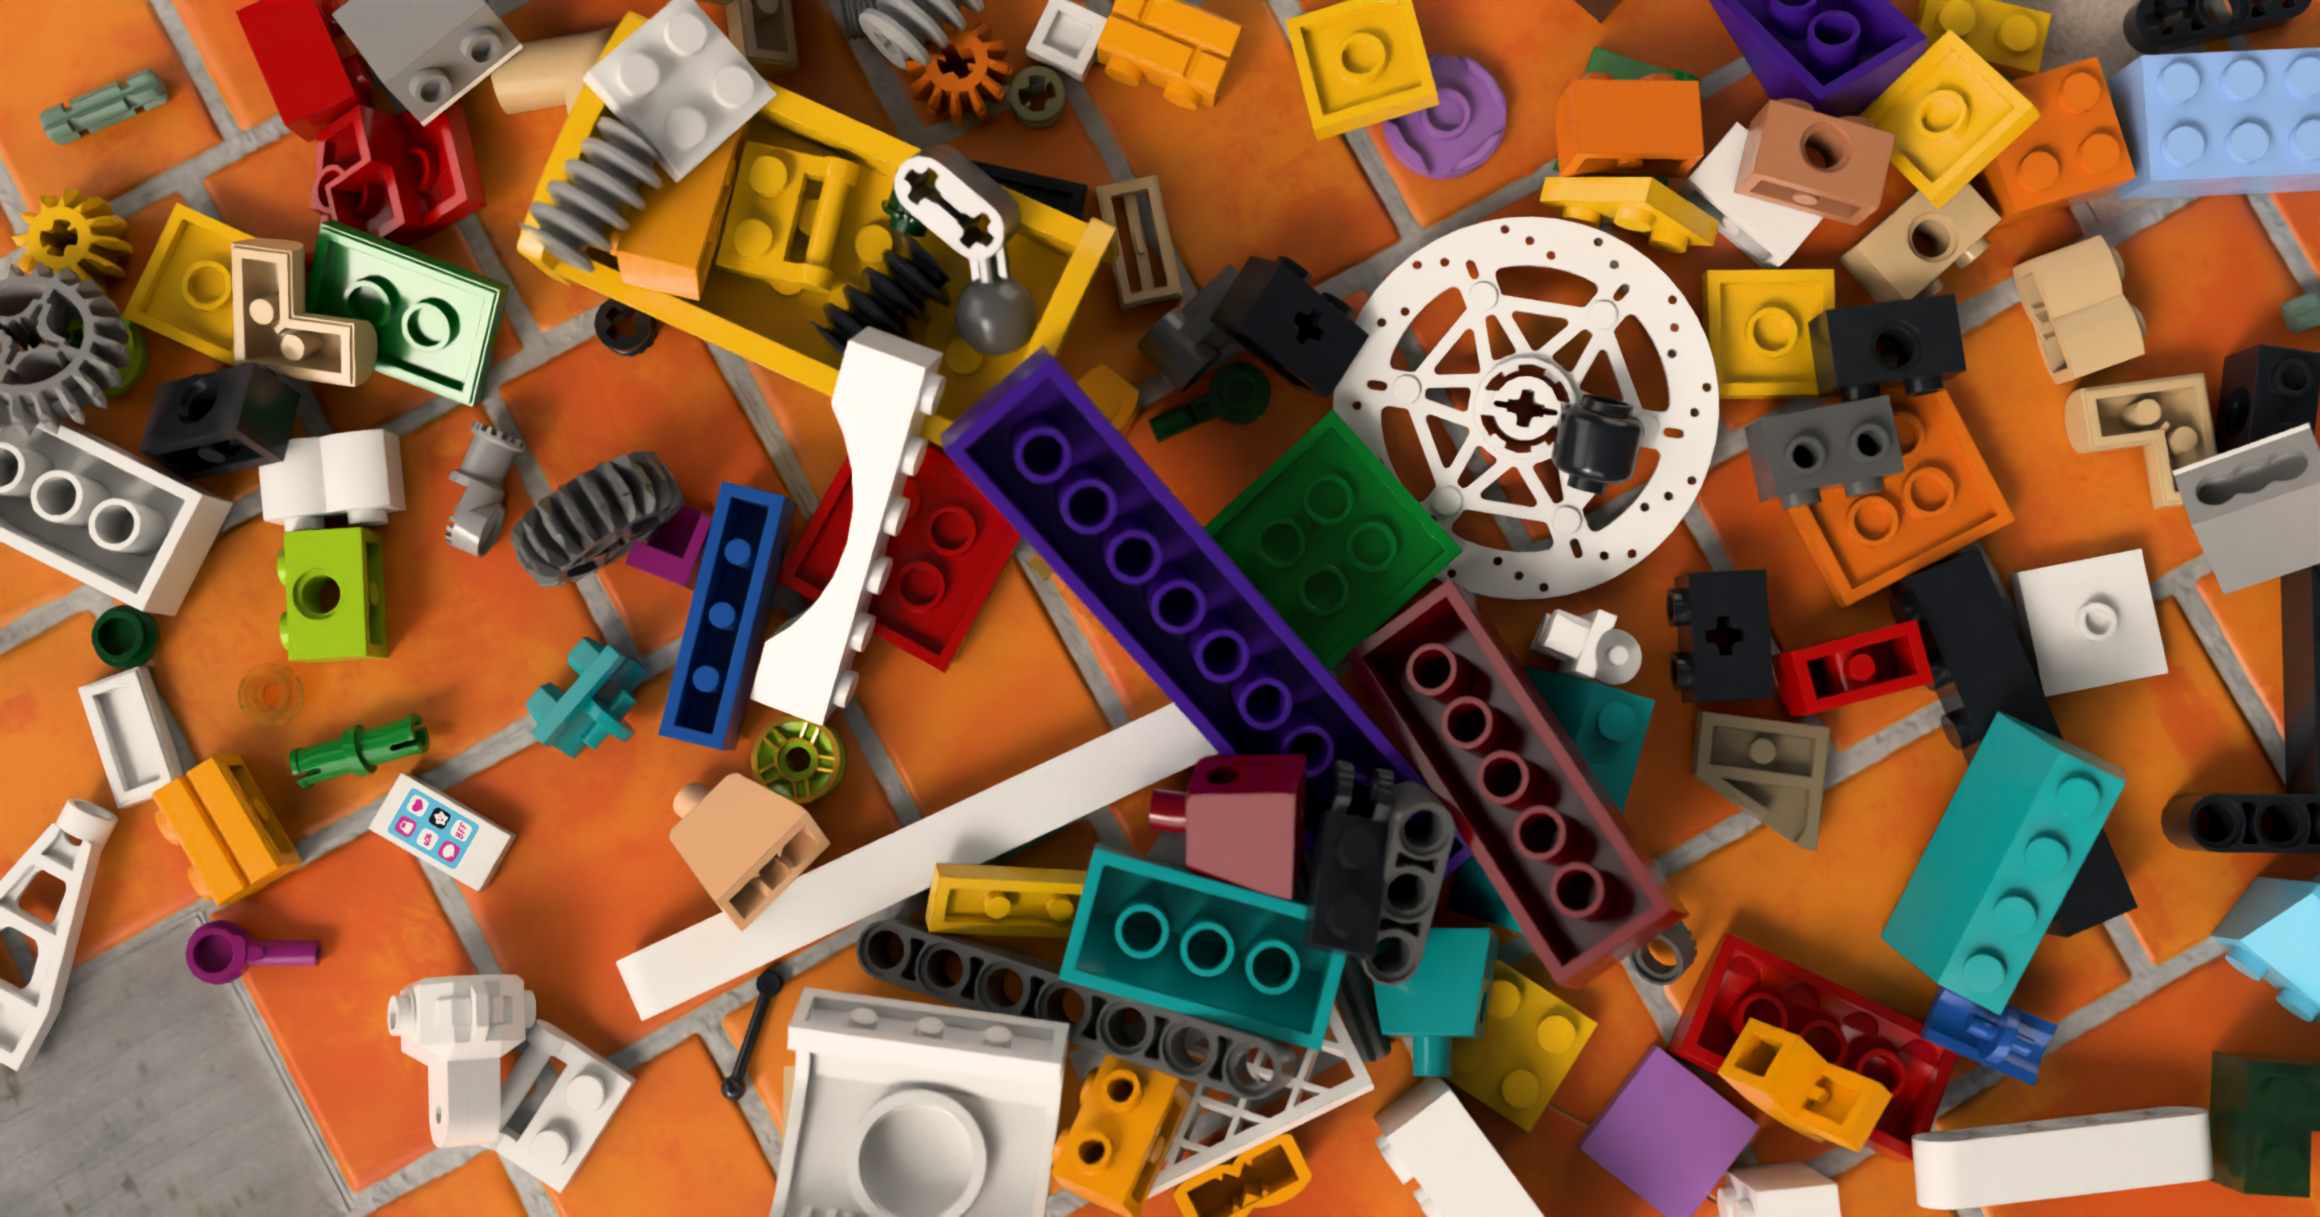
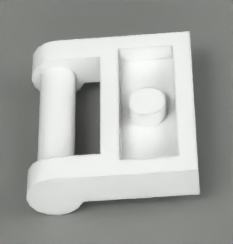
M537 1019L525 1037L529 1044L501 1085V1126L497 1140L493 1144H482L481 1146L495 1150L554 1190L562 1193L568 1188L637 1079L558 1027L544 1020ZM550 1057H557L566 1063L567 1066L523 1134L520 1135L506 1125Z

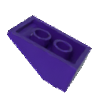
M1709 0L1770 99L1775 101L1785 98L1802 100L1812 105L1815 112L1837 118L1859 116L1926 52L1928 37L1888 0Z

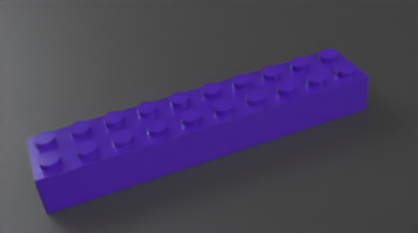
M1044 345L1038 348L940 434L943 450L1221 756L1307 755L1304 847L1312 856L1314 854L1318 815L1324 812L1329 775L1336 760L1353 763L1355 771L1352 799L1346 814L1364 817L1367 787L1376 768L1393 771L1394 785L1401 782L1415 781L1425 785L1434 794L1423 776ZM1419 810L1413 813L1407 819L1404 830H1413L1420 827L1428 816V810ZM1456 827L1443 880L1473 855ZM1412 873L1397 876L1391 882L1388 892H1397L1404 889L1409 884Z

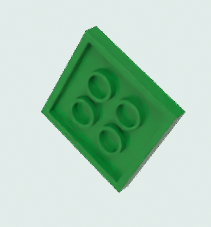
M1333 409L1204 527L1330 671L1346 658L1347 653L1366 640L1463 552Z

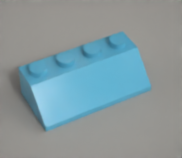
M2256 876L2210 936L2229 950L2225 959L2234 968L2254 980L2260 981L2263 978L2280 991L2275 999L2281 1006L2304 1021L2311 1022L2314 1019L2320 1024V883Z

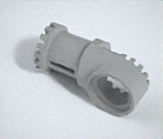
M473 421L470 430L475 435L459 470H452L448 479L467 488L463 497L459 500V506L456 505L454 508L455 515L450 516L449 521L455 523L454 527L447 525L446 528L447 531L452 532V535L446 533L445 538L448 545L482 558L494 546L504 524L505 507L501 504L506 492L502 488L516 454L525 452L528 443L506 434L503 440V432L498 430L497 435L494 436L496 429Z

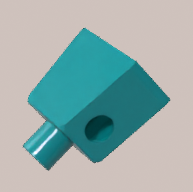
M1430 928L1421 963L1416 973L1408 981L1393 986H1384L1373 981L1382 1034L1393 1038H1413V1076L1452 1077V1039L1483 1038L1499 947V934L1492 929ZM1396 936L1381 939L1376 944L1375 953L1387 951L1393 945Z

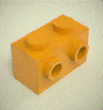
M1106 1054L1100 1068L1094 1067L1083 1083L1080 1094L1082 1107L1072 1128H1065L1054 1145L1051 1157L1054 1167L1050 1174L1069 1193L1123 1216L1139 1217L1192 1100L1191 1096L1179 1078Z

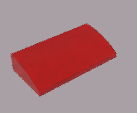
M1728 932L1723 933L1688 999L1666 1053L1726 1081L1718 1074V1071L1750 1017L1796 1034L1808 1043L1826 1062L1875 1080L1892 1094L1864 1146L1897 1162L1914 1163L1912 1136L1930 1132L1958 1054L1920 1038L1919 1035L1924 1024Z

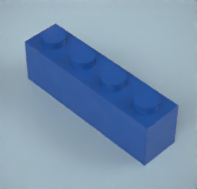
M722 481L658 735L714 749L736 751L778 583L777 579L780 575L797 504L786 496Z

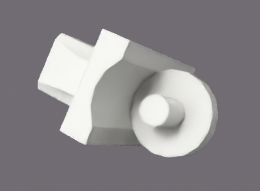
M1560 609L1554 610L1552 615L1548 613L1543 614L1530 646V650L1559 661L1560 663L1556 671L1558 674L1584 680L1593 678L1601 684L1611 686L1626 683L1635 677L1642 661L1640 645L1635 638L1623 630L1612 629L1618 616L1600 609L1578 617Z

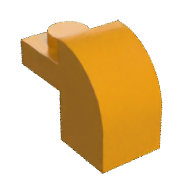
M1751 1017L1718 1071V1074L1743 1097L1787 1127L1822 1144L1824 1139H1827L1860 1153L1892 1097V1094L1879 1082L1826 1062L1800 1036Z

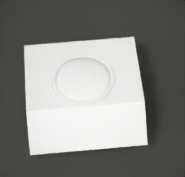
M804 987L788 1026V1049L796 1050L795 1079L775 1195L769 1217H1045L1051 1181L1050 1173L1053 1167L1051 1157L1057 1140L1062 1105L1070 1023Z

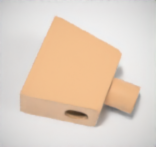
M739 773L727 775L711 791L699 782L690 783L683 787L674 799L673 809L682 819L671 829L669 834L670 841L712 899L741 932L831 844L809 812L802 806Z

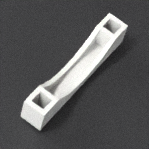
M870 326L848 341L831 402L845 436L853 472V514L847 546L834 577L820 598L810 607L788 619L765 642L750 696L751 700L821 726L838 706L844 709L848 707L859 680V673L851 670L856 651L863 652L875 626L876 616L868 613L873 593L880 595L883 591L892 568L893 559L885 556L890 535L897 536L900 533L908 514L910 499L902 497L908 475L914 477L917 474L926 453L928 440L919 436L925 414L932 416L935 413L945 388L946 378L937 375L943 353Z

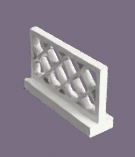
M1334 1004L1328 1026H1330L1338 1043L1324 1039L1321 1051L1345 1058L1354 1078L1331 1089L1309 1083L1308 1080L1319 1051L1308 1048L1297 1078L1293 1077L1291 1082L1285 1086L1292 1089L1285 1111L1271 1118L1249 1112L1252 1099L1240 1098L1237 1107L1206 1097L1209 1087L1197 1084L1194 1092L1187 1090L1192 1100L1178 1135L1175 1136L1171 1144L1173 1148L1165 1168L1159 1171L1148 1198L1375 1089ZM1141 1017L1123 1027L1131 1040L1140 1043L1146 1034L1147 1025L1145 1018ZM1191 1027L1184 1040L1186 1053L1203 1060L1207 1059L1209 1049L1202 1046L1209 1043L1208 1039L1202 1031ZM1084 1046L1068 1052L1075 1072L1082 1083H1084L1087 1075L1094 1067L1100 1068L1106 1053ZM1260 1048L1254 1064L1246 1063L1247 1069L1253 1079L1257 1081L1263 1079L1270 1082L1273 1070L1265 1068L1269 1055ZM1303 1093L1314 1096L1300 1103ZM1201 1107L1233 1118L1224 1141L1211 1147L1189 1141ZM1244 1122L1255 1125L1240 1132ZM1184 1151L1195 1154L1181 1161Z

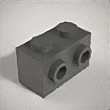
M1889 395L1761 418L1745 427L1759 501L1781 499L1783 510L1822 502L1820 491L1844 487L1846 498L1885 490L1883 479L1905 471Z

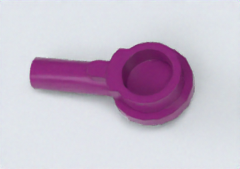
M218 920L208 922L195 930L188 940L185 954L187 965L195 977L204 983L220 985L237 980L245 974L250 966H318L321 961L322 947L319 940H252L246 929L236 922Z

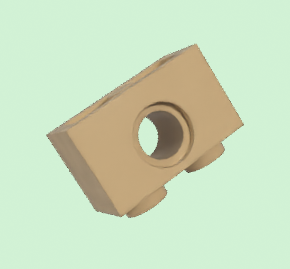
M1969 183L1939 210L1916 189L1837 260L1876 303L1931 297L1944 287L1945 284L1938 276L1953 262L1960 269L1964 268L1991 245L1984 235L2002 219ZM1913 231L1921 232L1930 239L1933 245L1932 258L1925 257L1917 252L1912 242Z

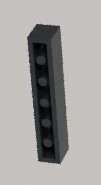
M1979 548L1955 554L1889 585L1893 597L1889 600V605L1896 623L1917 619L1934 683L1925 686L1930 691H1936L1945 712L1941 716L1944 733L1955 749L1962 750L1968 766L1998 710L2064 740ZM2103 827L2045 934L2068 938L2138 908Z

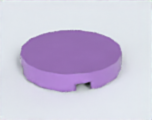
M1444 53L1427 55L1440 105L1382 122L1383 137L1394 158L1412 173L1433 180L1460 179L1482 168L1498 149L1505 130L1506 99L1496 78L1476 60L1461 55L1459 58L1451 55L1443 56Z

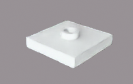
M2142 549L2009 574L2027 657L2045 697L2169 673Z

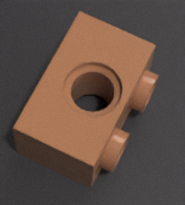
M1785 98L1775 101L1770 99L1750 121L1734 192L1857 226L1880 206L1896 134L1876 129L1874 122L1863 117L1843 116L1837 118L1815 112L1812 105L1802 100ZM1805 147L1814 148L1820 152L1825 160L1826 168L1813 165L1805 154Z

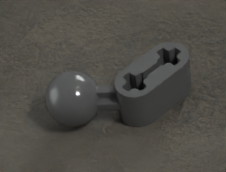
M938 143L927 146L899 166L894 177V190L897 199L907 211L951 248L969 259L972 281L962 290L957 301L955 322L962 339L978 353L998 357L1017 352L1030 341L1036 329L1038 312L1031 291L1018 279L1012 277L1010 272L1007 242L1016 235L1020 227L1021 213L1018 203L1010 193L957 149L950 145ZM929 169L934 170L939 176L934 185L936 190L931 189L926 184L930 177ZM982 212L992 220L988 224L987 233L982 232L977 227Z

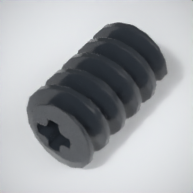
M905 232L901 236V241L907 254L906 258L890 249H886L881 253L888 272L887 275L871 267H866L862 270V276L868 292L865 293L849 284L842 288L849 307L847 310L831 302H827L822 306L829 323L827 328L809 320L842 359H844L848 341L866 327L870 326L911 341L913 337L906 321L908 317L911 316L929 325L932 322V318L925 303L927 300L931 299L946 308L952 304L945 287L946 283L951 282L950 278L934 258L909 233Z

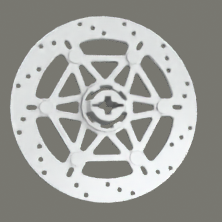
M1544 217L1502 218L1458 229L1423 247L1393 270L1372 294L1355 321V324L1369 334V337L1334 390L1333 410L1371 452L1384 462L1383 465L1399 482L1400 480L1390 462L1384 443L1381 412L1387 406L1404 408L1409 411L1436 483L1434 490L1419 504L1430 516H1436V522L1463 550L1435 576V578L1442 582L1451 579L1472 593L1515 600L1558 597L1592 588L1615 578L1654 551L1673 532L1690 509L1702 487L1711 463L1719 421V388L1715 363L1708 340L1693 309L1671 279L1649 258L1629 244L1606 232L1580 223ZM1501 227H1508L1509 232L1506 234L1502 233ZM1526 238H1533L1534 243L1532 245L1526 244ZM1600 239L1602 241V245L1596 246L1594 244V240ZM1547 253H1554L1555 259H1548ZM1442 259H1447L1449 261L1448 266L1443 267L1440 264V261ZM1419 261L1422 264L1421 268H1413L1414 262ZM1468 261L1475 263L1479 273L1477 279L1470 277L1466 267ZM1611 261L1617 262L1618 267L1616 269L1610 267ZM1507 267H1547L1566 271L1595 283L1597 293L1586 307L1506 296L1501 293L1495 274L1497 270ZM1621 285H1627L1629 288L1627 294L1622 300L1615 301L1613 298L1614 293ZM1452 287L1459 289L1465 302L1466 310L1415 372L1393 369L1390 365L1391 357L1403 333L1413 319L1444 291ZM1670 296L1675 297V304L1668 302ZM1408 308L1410 311L1409 315L1403 316L1401 309ZM1518 311L1562 318L1567 320L1568 325L1538 351H1533L1514 321L1512 313ZM1494 315L1515 348L1514 354L1499 360H1494L1491 356L1485 321L1486 317ZM1628 315H1633L1640 321L1652 339L1661 359L1666 376L1669 405L1664 412L1645 410L1641 407L1614 330ZM1384 319L1386 325L1379 327L1377 324L1378 320ZM1671 324L1678 326L1676 332L1670 330ZM1467 329H1471L1474 332L1480 372L1477 374H1436L1434 371L1435 367ZM1582 330H1587L1591 333V339L1573 371L1568 372L1553 360V354ZM1604 350L1611 364L1623 401L1634 406L1632 415L1641 420L1645 428L1641 447L1655 449L1659 453V460L1646 486L1632 504L1607 526L1594 532L1587 525L1583 508L1595 493L1581 491L1568 486L1569 474L1558 469L1563 500L1559 503H1554L1533 470V466L1536 463L1551 458L1554 441L1549 445L1544 441L1538 445L1531 446L1528 453H1516L1504 448L1507 442L1500 439L1495 433L1489 436L1482 424L1481 416L1492 417L1496 428L1505 437L1515 441H1530L1544 435L1551 427L1558 428L1563 409L1570 404L1581 403L1583 394H1590L1582 391L1580 384L1598 352ZM1669 350L1675 351L1674 358L1668 356ZM1519 366H1533L1544 370L1542 377L1547 379L1552 385H1555L1557 382L1560 384L1566 394L1568 403L1558 401L1553 389L1547 383L1532 376L1514 378L1506 382L1499 391L1487 390L1485 388L1499 373L1506 377L1517 373ZM1372 380L1386 383L1387 388L1383 391L1368 388L1367 384ZM1705 383L1709 384L1710 390L1708 392H1705L1702 389V386ZM1467 387L1471 391L1468 410L1465 412L1428 400L1425 397V392L1429 388ZM1522 392H1528L1532 394L1531 401L1533 405L1541 407V410L1553 412L1554 416L1543 414L1540 417H1532L1528 420L1526 427L1516 425V414L1507 412V408L1496 407L1494 403L1506 404L1507 402H1515L1520 398ZM1358 401L1361 403L1362 406L1359 410L1353 409L1354 402ZM1692 408H1695L1698 411L1696 417H1693L1690 414ZM1428 415L1445 419L1469 429L1466 440L1449 468H1445L1442 465L1426 422ZM1665 428H1674L1681 430L1683 435L1681 438H1672L1665 436L1663 431ZM1477 446L1483 447L1496 458V463L1468 487L1461 488L1457 483L1475 448ZM1516 467L1537 503L1534 507L1485 500L1481 497V492L1508 469ZM1690 476L1695 478L1693 485L1687 482V478ZM1666 492L1672 494V499L1669 501L1664 498ZM1642 503H1647L1648 509L1645 512L1640 508ZM1466 509L1540 521L1547 524L1553 544L1551 548L1541 551L1515 552L1498 550L1475 544L1455 535L1452 532V525ZM1572 539H1576L1579 542L1582 550V556L1576 558L1570 546ZM1630 549L1635 550L1636 553L1632 558L1628 557L1627 554ZM1605 551L1608 553L1606 560L1600 558L1601 552ZM1495 557L1502 558L1500 565L1494 564L1493 560ZM1450 569L1456 571V575L1453 578L1447 576V572ZM1520 571L1523 573V578L1517 580L1515 579V573ZM1542 583L1548 585V589L1544 592L1539 589Z

